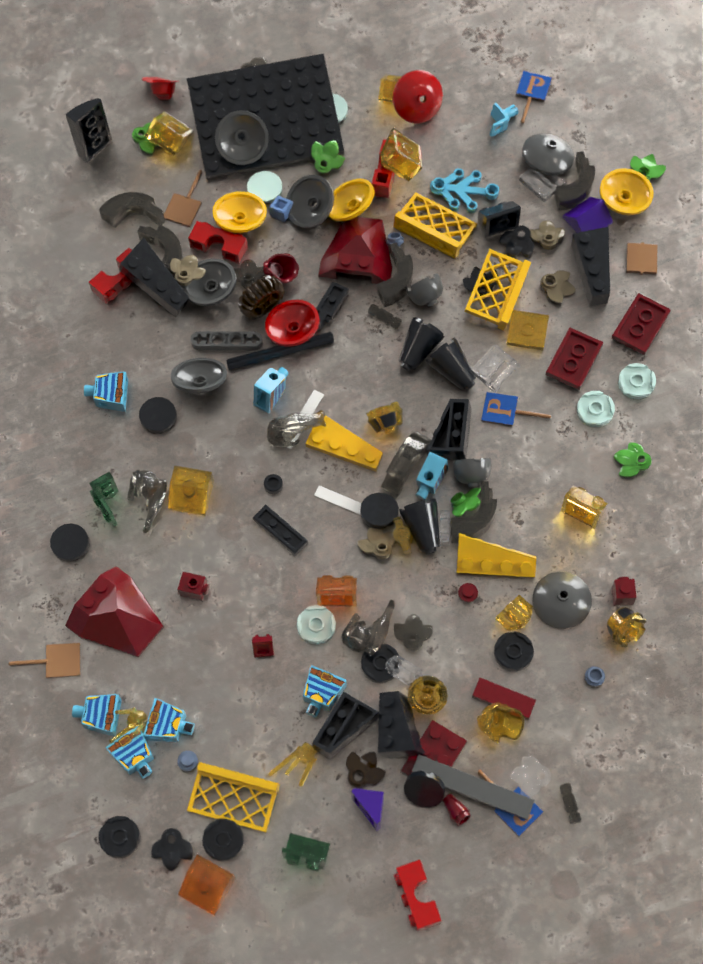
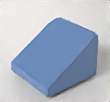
M277 196L269 207L270 216L285 222L292 208L293 201Z

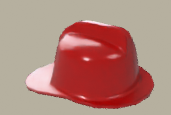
M157 77L141 78L142 81L150 83L153 95L162 100L172 98V94L175 93L176 82H179Z

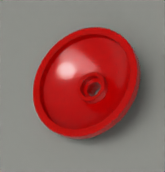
M413 70L406 73L398 80L394 87L392 96L394 109L403 120L409 123L420 124L429 121L438 113L443 101V90L439 80L433 74L424 70ZM424 96V100L420 102V97Z
M288 300L280 303L270 311L266 318L265 331L272 342L280 346L291 347L300 345L312 338L318 330L320 323L318 311L311 303L304 300Z

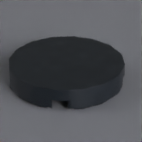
M154 397L142 404L139 410V419L142 426L149 430V432L163 433L175 424L177 412L170 400L163 397Z
M386 493L370 494L361 503V517L366 525L372 528H386V526L394 524L398 518L399 507L397 501Z
M73 523L64 524L52 533L50 547L54 555L60 560L66 562L76 561L87 552L89 537L81 526Z
M520 632L503 634L498 638L494 646L496 662L508 671L525 669L531 663L534 656L531 640Z
M379 643L373 644L362 654V671L372 682L386 683L394 679L399 673L401 665L400 656L392 646Z
M416 771L407 777L404 784V793L413 804L430 808L442 802L445 795V785L436 774Z
M115 816L108 819L101 827L98 841L100 847L107 855L113 858H124L131 855L137 849L140 843V831L133 820L125 816Z
M217 819L205 828L202 844L205 852L211 858L219 861L230 860L236 857L242 850L244 834L236 822L229 819Z

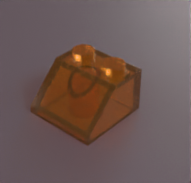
M331 575L317 577V605L357 607V578H353L350 575H344L341 578H334Z
M197 854L185 875L178 895L215 916L236 878L234 874Z

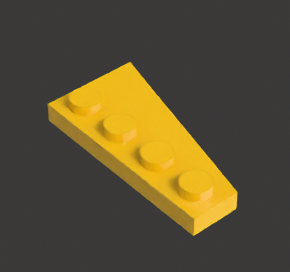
M319 412L305 443L308 448L375 472L383 457V452Z
M459 533L457 573L535 577L536 556L513 549L510 550L500 545L484 542L481 539L471 538Z

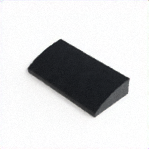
M100 98L84 102L65 114L77 154L87 163L113 141Z

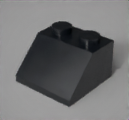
M514 201L501 202L493 207H485L478 211L477 221L484 237L487 238L519 226L521 207Z

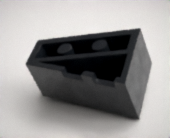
M469 399L449 400L440 418L441 421L433 433V438L425 449L427 456L429 452H432L447 460L466 459L472 411Z
M399 691L379 693L378 753L387 758L418 756V754L425 755L419 740V732L414 723L415 718L409 698Z
M343 692L313 740V749L331 759L379 718V712Z

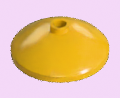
M616 169L606 174L601 181V199H604L605 205L616 213L623 215L642 213L650 206L653 200L654 192L650 181L643 174L635 170Z
M353 179L337 187L333 191L334 204L328 217L334 221H348L361 215L372 203L375 193L373 185L366 179Z
M249 192L228 193L219 198L213 206V219L215 223L222 229L233 233H245L258 228L264 222L267 214L266 205L263 200Z

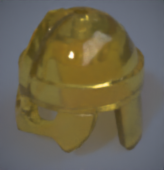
M497 702L486 706L482 710L480 716L477 717V724L486 736L499 744V738L502 736L512 740H517L520 737L524 728V716L519 710Z

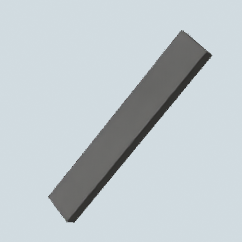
M419 754L411 772L425 771L428 774L430 772L436 774L443 781L446 789L524 820H528L535 801Z

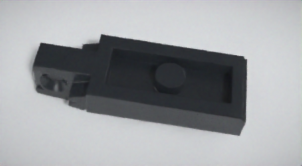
M335 282L331 283L316 307L320 318L319 330L322 329L325 322L329 323L333 319L349 293L348 288Z

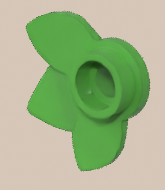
M147 123L143 127L135 128L132 132L133 140L139 144L142 151L148 154H153L154 146H161L167 142L165 136L159 132L161 125L158 123Z
M317 141L313 144L311 156L315 160V168L319 173L325 174L331 169H338L343 165L345 158L338 155L339 147L336 141H330L324 146ZM322 161L327 163L326 167L321 166Z
M653 154L645 156L642 160L637 156H633L630 162L631 168L645 175L649 181L651 178L661 177L666 170V166L656 165Z
M629 443L628 450L623 449L614 454L615 460L623 465L619 472L621 477H633L640 470H647L652 463L650 455L644 452L643 447L638 443ZM640 459H645L644 462H638Z
M474 488L466 494L463 492L455 494L451 498L453 515L460 517L466 510H475L481 503V500L477 497L481 489Z

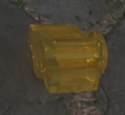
M401 516L393 518L396 527L393 531L394 539L402 547L404 555L412 553L410 545L413 542V536L409 528L404 526Z
M518 595L507 604L495 620L508 631L522 629L531 619L533 606L522 596ZM519 604L523 609H525L528 612V615L525 614L516 605ZM507 615V616H508L511 620H513L516 624L513 625V624H512L508 619H506L504 616Z

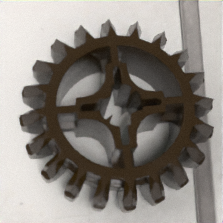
M264 276L261 279H257L256 282L252 283L242 292L243 295L239 297L238 307L248 319L261 318L280 303V300L284 297L285 288L275 276Z

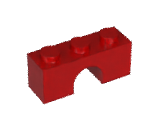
M385 139L382 141L378 168L375 169L371 183L375 191L374 196L389 198L400 157V142Z
M196 221L188 237L190 248L205 253L213 244L223 245L221 249L223 259L240 264L248 248L247 238L242 234L228 232L222 228L214 227L207 222Z
M130 248L126 249L116 258L118 268L120 263L132 251ZM101 271L89 281L91 291L107 304L110 300H114L119 292L128 288L132 281L121 272L117 275L109 276Z
M419 859L396 867L397 874H394L397 887L401 886L404 892L401 895L404 907H409L411 914L408 915L411 927H416L418 932L441 924L442 920L435 900L423 903L417 900L414 894L415 889L419 885L427 883L421 860Z

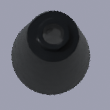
M413 317L399 358L400 366L407 371L415 370L445 337L443 336L444 333L430 323L428 325L422 323L423 320L417 317Z
M452 338L450 340L453 343L448 345L446 342L430 356L432 360L427 359L426 362L461 390H469L476 384L474 382L476 377L456 338Z
M430 499L431 503H425V500L404 506V509H399L400 515L420 551L425 552L426 555L437 552L436 548L440 547L436 499Z

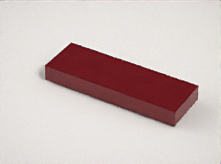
M479 678L472 695L473 698L528 720L536 702V699L483 678Z

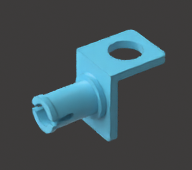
M497 103L493 104L491 116L496 123L492 125L489 134L491 137L505 131L510 118L518 115V108L514 104L503 110Z

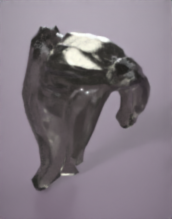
M320 410L311 415L290 413L286 416L273 418L267 427V439L273 446L277 447L296 446L300 440L292 441V439L297 434H301L307 429L316 426H326L324 421L325 413Z
M138 469L132 472L127 499L134 500L135 496L139 498L141 494L146 499L147 517L142 531L147 533L164 505L167 494V481L165 479H158L156 474L151 471H140Z
M390 600L383 615L377 618L373 625L364 627L366 625L365 621L359 622L360 616L355 613L341 635L342 642L355 652L365 651L369 655L376 653L388 634L395 601Z

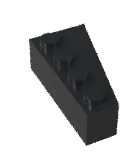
M609 227L573 233L571 246L589 306L607 304L610 295Z
M143 237L120 263L119 271L176 317L186 306L189 297Z

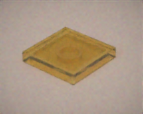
M513 310L507 345L543 351L549 315Z

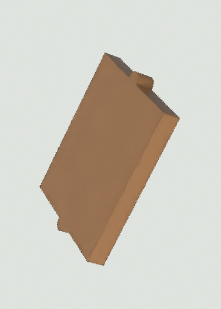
M641 242V244L627 243L626 272L640 273V275H643V273L657 274V245L644 244V242Z

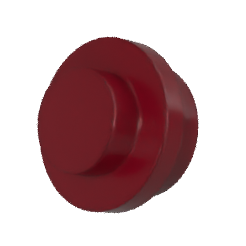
M471 583L461 585L458 590L459 598L467 603L473 602L478 596L477 587Z

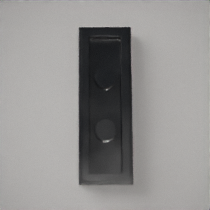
M266 504L253 517V520L294 556L308 543L305 537Z

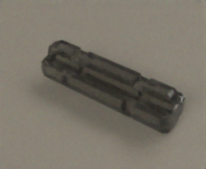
M371 304L368 313L372 316L376 315V318L388 325L391 324L395 329L401 326L402 320L400 318L393 317V314L382 308L379 309V306Z
M564 783L560 785L561 794L564 795L562 798L566 811L569 813L570 823L576 824L581 822V816L577 812L578 806L574 793H571L573 791L571 784Z

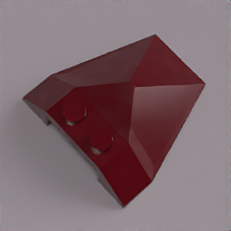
M356 217L352 220L343 221L321 259L318 277L336 279L337 272L372 276V284L390 286L393 268L388 245L386 244L383 220Z
M117 566L100 574L75 603L65 625L82 639H88L136 657L142 654L164 627L133 579Z

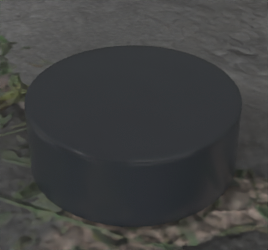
M270 474L264 479L266 492L277 494L282 490L283 481L279 475Z

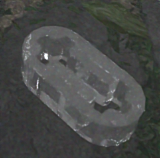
M440 510L439 543L440 546H449L450 510Z
M393 656L386 662L387 672L405 684L413 686L422 680L423 674L421 669L403 657ZM395 661L398 662L397 666H398L399 668H397V669H394V664H393V663H394ZM411 672L415 673V679L413 680L411 679V675L409 674Z

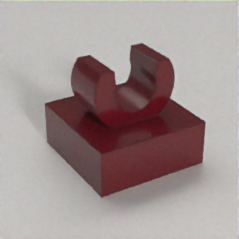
M266 634L263 637H259V635L252 637L254 658L274 656L272 636Z

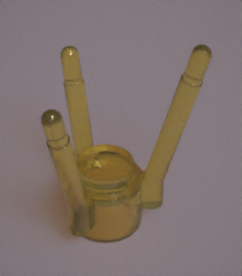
M135 707L116 710L115 714H129L127 717L128 726L111 738L109 742L113 743L135 727L137 729L132 736L136 737L148 721L144 711H136Z
M304 742L301 747L298 746L292 754L270 771L269 776H272L296 756V760L285 771V775H288L300 761L304 764L308 762L299 782V786H303L313 763L317 760L314 757L317 753L316 749L307 742Z

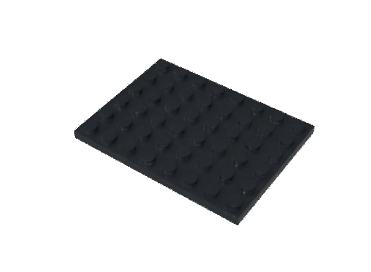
M324 53L187 78L206 179L312 160L311 149L316 141L322 146L330 141H336L339 147L338 155L344 154V146ZM239 110L249 111L260 117L266 125L269 136L268 146L264 154L257 161L247 165H238L227 161L219 153L215 142V132L219 122L227 114ZM240 133L238 135L239 139H243L245 137L243 133Z

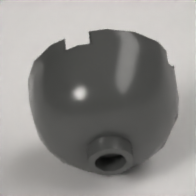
M437 273L434 274L433 278H424L411 285V289H406L412 302L420 306L427 304L430 307L438 303L437 299L443 292V284Z
M491 458L453 461L454 475L461 483L468 484V487H479V483L486 481L491 474Z

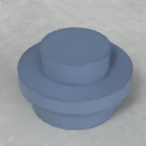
M392 232L387 235L386 244L393 248H397L404 243V237L399 232Z
M590 667L585 673V680L590 686H600L605 680V673L599 667Z
M184 751L179 755L177 763L183 771H192L198 764V758L194 752Z

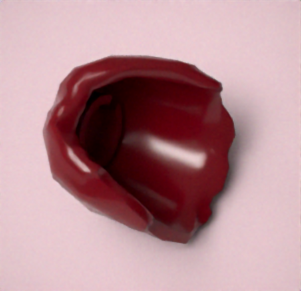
M274 254L263 263L264 274L266 276H275L281 283H290L298 276L299 265L294 256L290 254Z

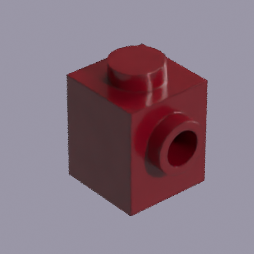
M183 572L177 590L180 596L202 601L204 595L208 594L209 584H207L205 576Z
M619 577L614 580L612 585L614 606L634 605L637 598L635 579Z

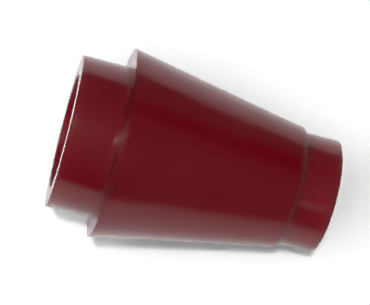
M452 793L444 797L442 801L453 823L459 826L470 819V810Z

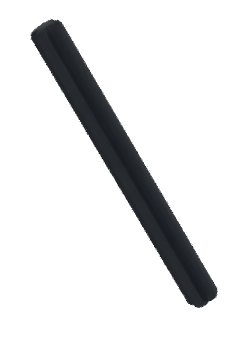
M332 332L312 336L308 341L297 346L285 347L278 345L227 359L226 363L228 369L231 370L334 342Z

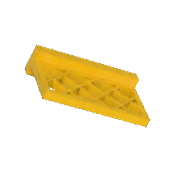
M415 192L401 212L398 211L396 213L393 227L456 259L459 255V250L476 229L477 223ZM418 200L422 202L423 205L415 207L414 202ZM429 209H436L439 213L430 214ZM425 210L427 215L418 216L417 211ZM413 212L415 217H409L405 213ZM444 217H452L454 221L446 222ZM441 218L442 223L434 224L432 219ZM429 220L430 225H425L420 221ZM466 224L470 226V228L467 230H461L460 225ZM457 226L458 231L449 232L448 227ZM444 228L446 233H441L436 229ZM460 235L461 241L458 242L451 237Z
M489 249L464 312L498 325V329L504 331L531 262L527 260L521 262ZM490 256L498 258L500 263L492 266L489 260ZM513 264L517 266V269L509 273L506 265ZM502 267L505 275L498 277L494 269ZM491 271L494 278L486 281L483 273ZM508 278L510 286L503 288L500 280ZM496 282L499 290L492 292L488 284ZM485 286L488 294L480 296L477 288ZM502 293L505 300L497 303L494 295ZM490 297L494 305L485 307L482 299ZM479 301L482 307L480 310L470 308L471 304ZM496 308L499 314L498 318L490 316L488 310Z
M199 762L187 811L215 819H229L238 825L267 832L280 784ZM201 776L209 777L213 786L203 791L200 786ZM213 779L220 780V782L215 783ZM227 782L233 791L222 796L217 786ZM233 784L238 785V786H240V787H238V788L235 789V787L233 786ZM244 787L249 788L252 797L242 802L237 791ZM215 788L220 799L210 804L205 793ZM253 790H257V791H260V792H258L257 794H255V793L253 792ZM235 793L240 804L229 809L224 799ZM262 793L272 794L269 804L262 807L257 796ZM203 796L208 806L201 810L193 808L195 799ZM255 799L260 809L249 815L244 804ZM222 801L227 811L217 815L212 806ZM242 806L247 817L240 821L235 820L232 811ZM209 808L212 813L206 812L205 810ZM262 812L265 817L263 827L255 825L251 817ZM229 813V815H230L231 818L224 817V816ZM247 819H249V821L251 822V824H250V823H246V822H244V821L247 820Z

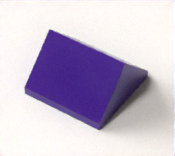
M589 197L562 216L576 233L608 227L613 223L604 199Z
M352 789V800L374 829L379 831L384 792Z

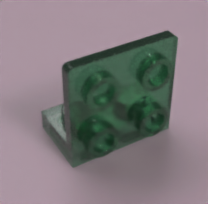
M107 472L89 483L92 489L89 492L107 523L111 522L113 526H116L115 517L105 499L113 498L119 491L110 472Z
M290 833L287 846L282 848L281 852L283 858L286 859V863L296 866L302 863L307 865L306 868L318 871L319 868L324 869L330 843Z

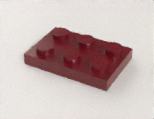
M638 293L614 331L612 339L645 355L669 316L671 309Z
M569 327L545 375L580 390L603 346V342Z
M432 720L420 738L422 749L425 752V755L422 756L452 767L466 745L467 740ZM410 756L400 773L408 777L413 770L417 756Z

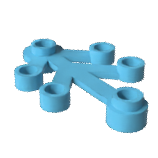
M457 168L446 178L437 177L430 183L431 192L436 195H442L449 203V209L452 211L459 209L460 202L458 199H454L449 192H455L467 205L469 213L477 211V202L472 201L467 194L484 195L490 200H494L499 196V187L493 183L488 184L485 188L468 186L473 182L478 183L481 181L482 174L478 170L473 171L470 176L463 179L464 171ZM454 180L460 181L456 185L450 184Z

